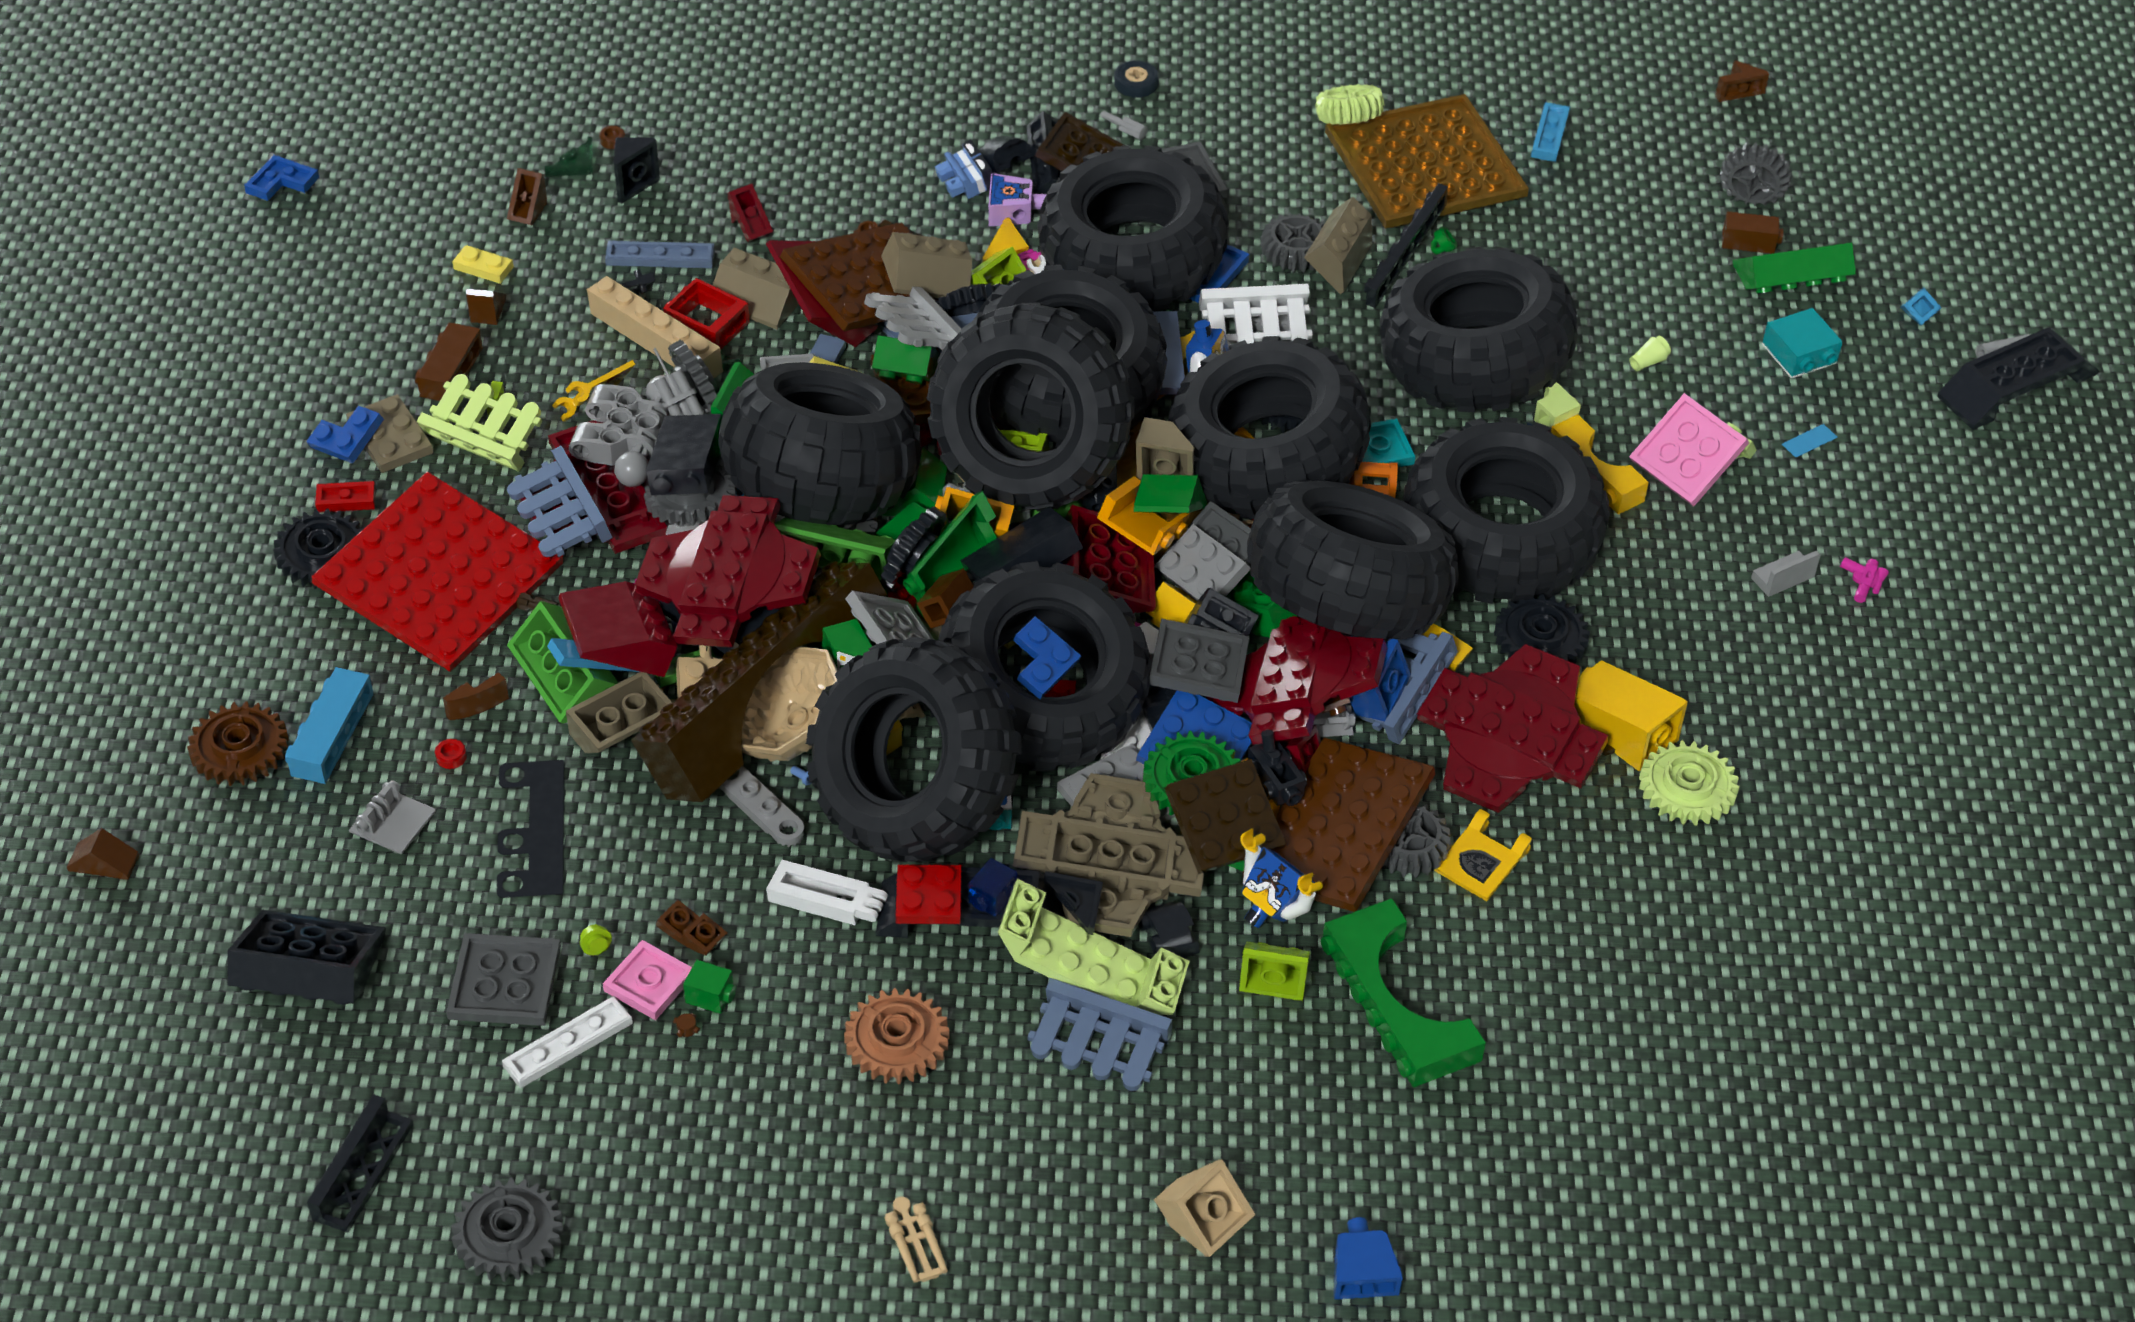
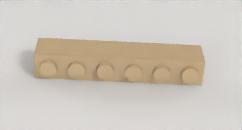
M608 276L587 289L590 312L593 316L654 355L656 354L653 349L656 348L661 359L671 366L675 367L668 347L678 340H683L684 344L686 343L688 348L692 350L694 356L699 355L714 378L723 372L719 346Z

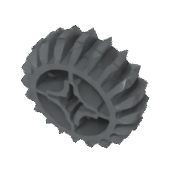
M1757 142L1750 147L1745 143L1743 148L1736 146L1733 152L1728 153L1721 166L1720 180L1722 181V188L1727 189V196L1735 195V201L1743 200L1745 205L1749 202L1753 203L1754 206L1762 203L1766 207L1769 201L1776 203L1778 197L1783 198V195L1790 186L1792 172L1789 161L1785 160V154H1778L1777 147L1768 149L1767 144L1761 147L1758 146Z
M1290 212L1287 216L1279 214L1277 219H1271L1269 224H1265L1263 235H1261L1262 254L1266 256V261L1272 262L1273 267L1281 266L1282 271L1286 269L1292 270L1293 273L1295 270H1300L1302 273L1306 269L1314 271V268L1304 259V256L1321 231L1324 223H1320L1319 218L1311 219L1310 214L1301 216L1300 212L1298 215H1292Z
M1427 804L1423 807L1417 806L1382 868L1388 866L1390 874L1399 871L1403 878L1407 873H1412L1416 878L1419 872L1428 876L1431 869H1438L1441 866V861L1447 859L1448 850L1451 847L1450 828L1446 827V818H1439L1438 810L1429 812Z

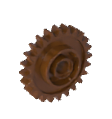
M245 701L242 707H237V704L232 702L230 709H226L221 705L219 713L209 711L210 718H200L201 727H192L194 735L188 736L190 745L187 748L192 766H196L197 773H204L207 781L215 777L218 785L224 780H228L229 786H232L235 780H239L242 785H245L248 778L257 782L258 774L269 776L267 769H277V760H285L284 751H287V741H289L285 722L280 720L278 713L272 714L270 707L261 710L260 703L250 708L248 701Z

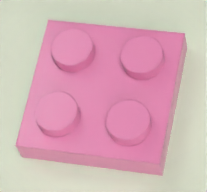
M641 940L603 983L604 992L615 996L618 1000L657 1020L684 989L683 983L692 967Z

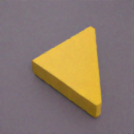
M1009 217L1005 218L982 257V263L995 253L1012 246L1017 254L1029 250V246Z

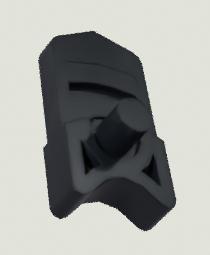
M638 269L633 271L635 280L620 285L627 289L638 286L640 293L647 292L646 285L654 283L656 280L653 272L642 275L641 270Z

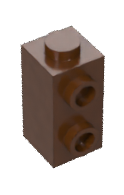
M1726 211L1722 229V248L1768 254L1775 253L1776 245L1781 244L1783 239V228H1779V217Z
M964 568L940 576L916 603L930 629L943 626L950 608L959 596L967 590L970 592L974 586Z

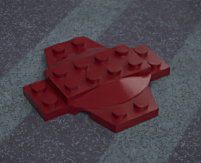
M594 420L589 421V422H592V423H602V422H598V421H594ZM577 426L548 435L549 444L552 449L559 446L563 447L604 518L612 536V539L606 542L609 543L615 554L650 542L651 538L666 534V523L660 522L659 517L653 518L652 513L647 511L644 493H646L645 486H649L648 479L640 486L628 487L621 484L614 473L615 465L592 463L575 458L569 451V445ZM563 477V478L559 479L558 481L561 482V481L565 480V478ZM552 484L532 493V495L534 496L552 487ZM575 496L569 498L570 501L576 499ZM526 498L519 499V502L526 500ZM561 502L558 505L542 512L543 515L562 506L563 503ZM584 515V516L580 517V519L582 520V519L586 518L587 516ZM536 516L529 518L530 521L536 519ZM573 521L554 530L553 533L555 534L574 524Z
M723 495L718 510L711 511L709 519L694 530L651 538L635 582V587L639 593L667 604L671 601L673 602L680 614L673 635L676 644L733 647L741 623L751 618L750 613L756 608L767 606L768 610L806 603L821 554L817 547L780 534L774 525L781 506L778 498Z
M1289 617L1281 620L1279 628L1272 629L1269 641L1256 652L1246 655L1238 703L1207 696L1206 699L1238 716L1243 711L1249 715L1252 721L1249 738L1253 745L1262 743L1261 732L1264 730L1273 731L1274 741L1310 736L1315 716L1325 710L1323 703L1329 698H1335L1338 695L1343 700L1378 687L1387 646L1382 638L1344 636L1340 632L1316 625L1300 617Z
M1525 644L1492 672L1480 675L1470 673L1466 677L1444 668L1417 713V720L1443 730L1446 740L1450 743L1443 782L1444 790L1499 813L1525 791L1526 785L1534 779L1542 778V781H1546L1555 777L1582 789L1606 747L1609 735L1581 724V717H1579L1574 706L1580 666Z

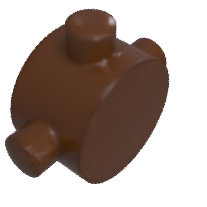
M685 1013L674 1018L673 1023L677 1025L678 1037H690L700 1031V1027L696 1026V1015L694 1013Z

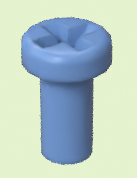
M797 766L791 768L790 773L802 779L804 785L811 784L808 771H804Z

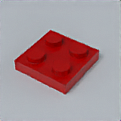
M897 865L896 924H960L961 865Z

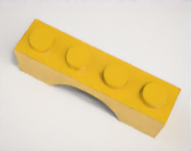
M1577 414L1551 427L1553 435L1559 438L1568 436L1580 445L1579 449L1583 452V456L1591 457L1604 483L1603 490L1607 492L1609 506L1618 515L1645 501L1649 482L1631 465L1616 466L1598 459L1591 451L1595 430L1582 417Z

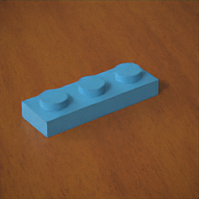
M1545 102L1532 148V158L1556 162L1570 107Z

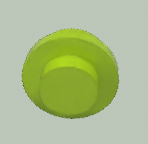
M597 924L586 927L580 935V947L587 955L603 953L612 942V936L608 929Z

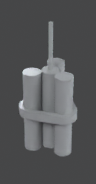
M654 348L653 350L667 375L654 382L664 401L662 403L664 409L667 408L671 416L705 414L695 396L697 391L695 387L691 388L682 368L669 374L657 349Z

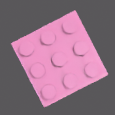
M1684 393L1629 457L1634 463L1694 507L1746 448L1749 441Z

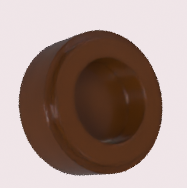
M613 125L603 128L599 133L600 144L607 149H615L616 137H625V131L621 127Z

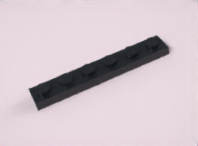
M1438 183L1433 192H1428L1424 205L1421 209L1418 208L1415 211L1411 224L1403 228L1399 241L1392 244L1386 260L1380 261L1375 276L1373 278L1370 277L1364 287L1366 305L1376 308L1447 205L1448 186Z

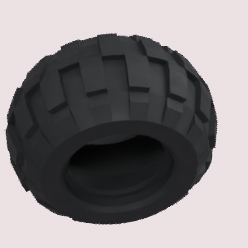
M819 363L778 364L747 378L742 387L738 386L734 390L723 412L718 440L724 467L731 475L732 483L745 496L778 498L781 505L778 515L794 520L826 525L862 523L881 516L887 510L894 508L899 497L904 499L918 475L922 454L920 425H916V417L910 411L908 403L893 388L864 373Z

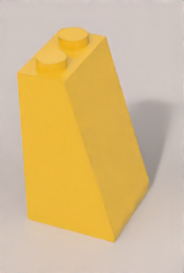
M1601 660L1592 668L1587 667L1581 673L1574 706L1579 717H1581V724L1609 735L1608 744L1615 749V754L1637 771H1641L1644 759L1648 760L1650 752L1657 753L1658 746L1667 749L1669 742L1675 744L1679 741L1688 701Z

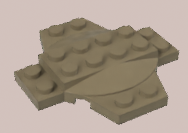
M1091 773L1074 799V804L1069 811L1064 812L1060 810L1054 815H1047L1022 810L1013 867L1042 871L1044 874L1045 871L1103 882L1094 929L1096 932L1131 937L1150 904L1159 899L1167 900L1169 892L1200 897L1204 873L1198 874L1184 837L1177 836L1170 827L1165 829L1161 825L1157 801L1151 802V792H1145V782ZM1062 904L1065 918L1080 925Z

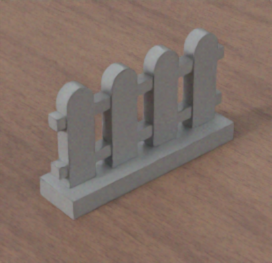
M912 286L909 297H904L903 295H880L875 292L866 294L864 304L871 308H877L875 316L888 320L886 328L893 332H899L897 339L901 343L914 345L915 347H939L943 351L947 343L952 341L961 331L959 325L922 287Z

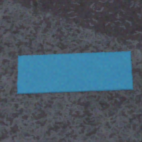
M1822 424L1782 443V445L1796 458L1838 437Z

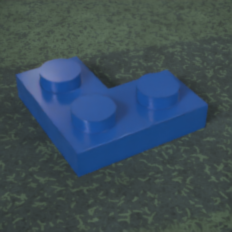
M273 155L244 187L247 194L268 201L282 186L306 193L319 179V173L317 169Z
M358 405L343 427L321 420L306 442L313 449L353 464L384 419L380 413Z
M1036 616L1015 635L1013 640L1034 658L1019 674L1017 680L1039 699L1050 691L1081 658L1078 652Z

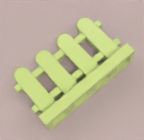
M464 374L456 375L451 382L446 381L443 386L446 390L437 406L432 405L429 410L432 415L430 416L422 412L416 421L424 433L520 472L525 462L519 455L520 450H527L529 446L526 442L534 426L540 427L543 422L539 418L541 416L539 406L534 402H529L524 405L522 410L516 409L518 402L512 393H504L496 401L492 399L494 396L493 389L486 383L480 384L475 391L469 390L471 383ZM464 397L470 399L461 415L455 414ZM487 407L492 408L493 410L485 424L478 423ZM510 417L517 418L509 433H502Z

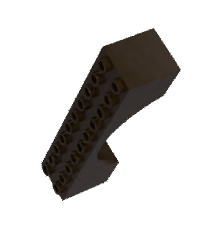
M834 561L825 565L822 568V573L813 579L806 603L782 607L778 612L767 616L763 620L762 626L756 631L745 635L742 639L743 642L737 648L726 652L722 656L723 660L704 671L702 678L696 684L685 688L681 692L682 696L674 703L663 707L660 711L661 714L655 720L644 724L639 729L640 733L631 741L666 799L703 802L744 765L741 738L745 712L756 685L767 669L782 655L801 645L809 644L822 649L824 627L856 619L851 613L852 608L845 599L852 590L888 597L870 563H856L855 561L838 563ZM858 620L862 629H866L861 621ZM871 641L872 646L876 645V643Z

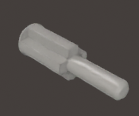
M1107 111L1101 112V118L1120 126L1118 130L1139 140H1143L1147 135V126L1126 116L1121 119Z

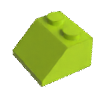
M1012 246L995 253L971 271L970 285L991 283L993 286L998 283L1000 285L1008 284L1015 275L1027 270Z
M1246 941L1243 950L1239 991L1303 1001L1310 951L1300 950L1295 947L1286 948L1268 945L1263 942L1254 943Z

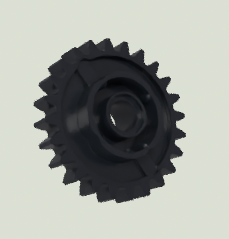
M989 283L962 287L948 293L946 297H939V301L935 302L950 317L978 313L983 303L1000 286V283L993 286Z
M932 506L931 509L927 508L925 513L922 512L918 520L912 521L901 532L890 549L887 557L888 563L883 567L884 572L880 576L882 577L880 580L881 585L895 593L897 590L902 589L904 586L903 580L908 577L910 571L944 531L943 528L947 525V514Z
M314 509L312 516L303 512L302 519L292 517L293 524L284 523V531H278V539L274 540L275 549H273L277 568L282 569L284 577L290 575L292 583L300 579L302 587H304L309 582L312 583L313 574L364 528H360L359 521L352 522L351 515L342 518L341 511L331 515L329 509H326L324 514H319V511Z
M1540 594L1539 599L1533 597L1528 600H1518L1516 604L1509 601L1507 608H1501L1500 615H1497L1494 630V635L1496 636L1495 644L1501 645L1500 653H1508V658L1527 644L1576 664L1577 658L1582 659L1584 651H1587L1590 631L1587 630L1588 622L1582 621L1583 613L1575 614L1576 606L1566 607V600L1557 603L1555 596L1546 600L1544 595Z

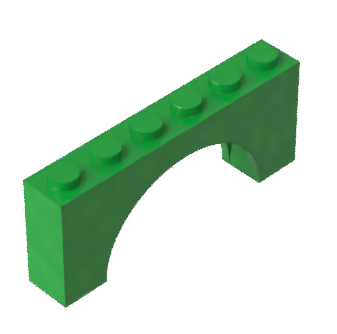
M1391 898L1325 922L1321 946L1325 954L1331 955L1340 978L1346 979L1355 1002L1361 1003L1370 1026L1372 1028L1376 1027L1381 1035L1383 1047L1388 1053L1391 1052L1396 1059L1401 1076L1407 1077L1412 1087L1415 1088L1482 1062L1486 1042L1470 1018L1453 1022L1424 1018L1401 1005L1386 988L1380 974L1379 962L1392 946L1404 941L1407 920Z

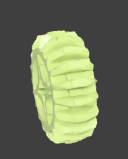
M1350 84L1333 87L1318 94L1315 103L1319 120L1332 125H1350L1351 123L1362 121L1367 122L1369 119H1375L1380 116L1384 111V97L1381 89L1368 84Z

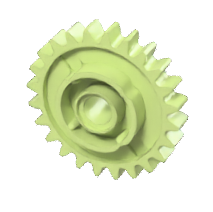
M1681 740L1679 747L1669 742L1667 749L1658 746L1657 753H1649L1648 760L1644 759L1641 768L1639 789L1644 790L1643 799H1651L1650 808H1660L1658 815L1661 816L1668 813L1670 814L1669 821L1671 822L1678 817L1682 825L1687 820H1691L1697 826L1699 819L1709 824L1711 817L1720 820L1722 813H1729L1730 806H1734L1739 786L1737 783L1739 777L1733 775L1735 767L1727 766L1728 758H1718V750L1709 753L1708 745L1699 749L1696 742L1693 741L1691 746L1688 747Z

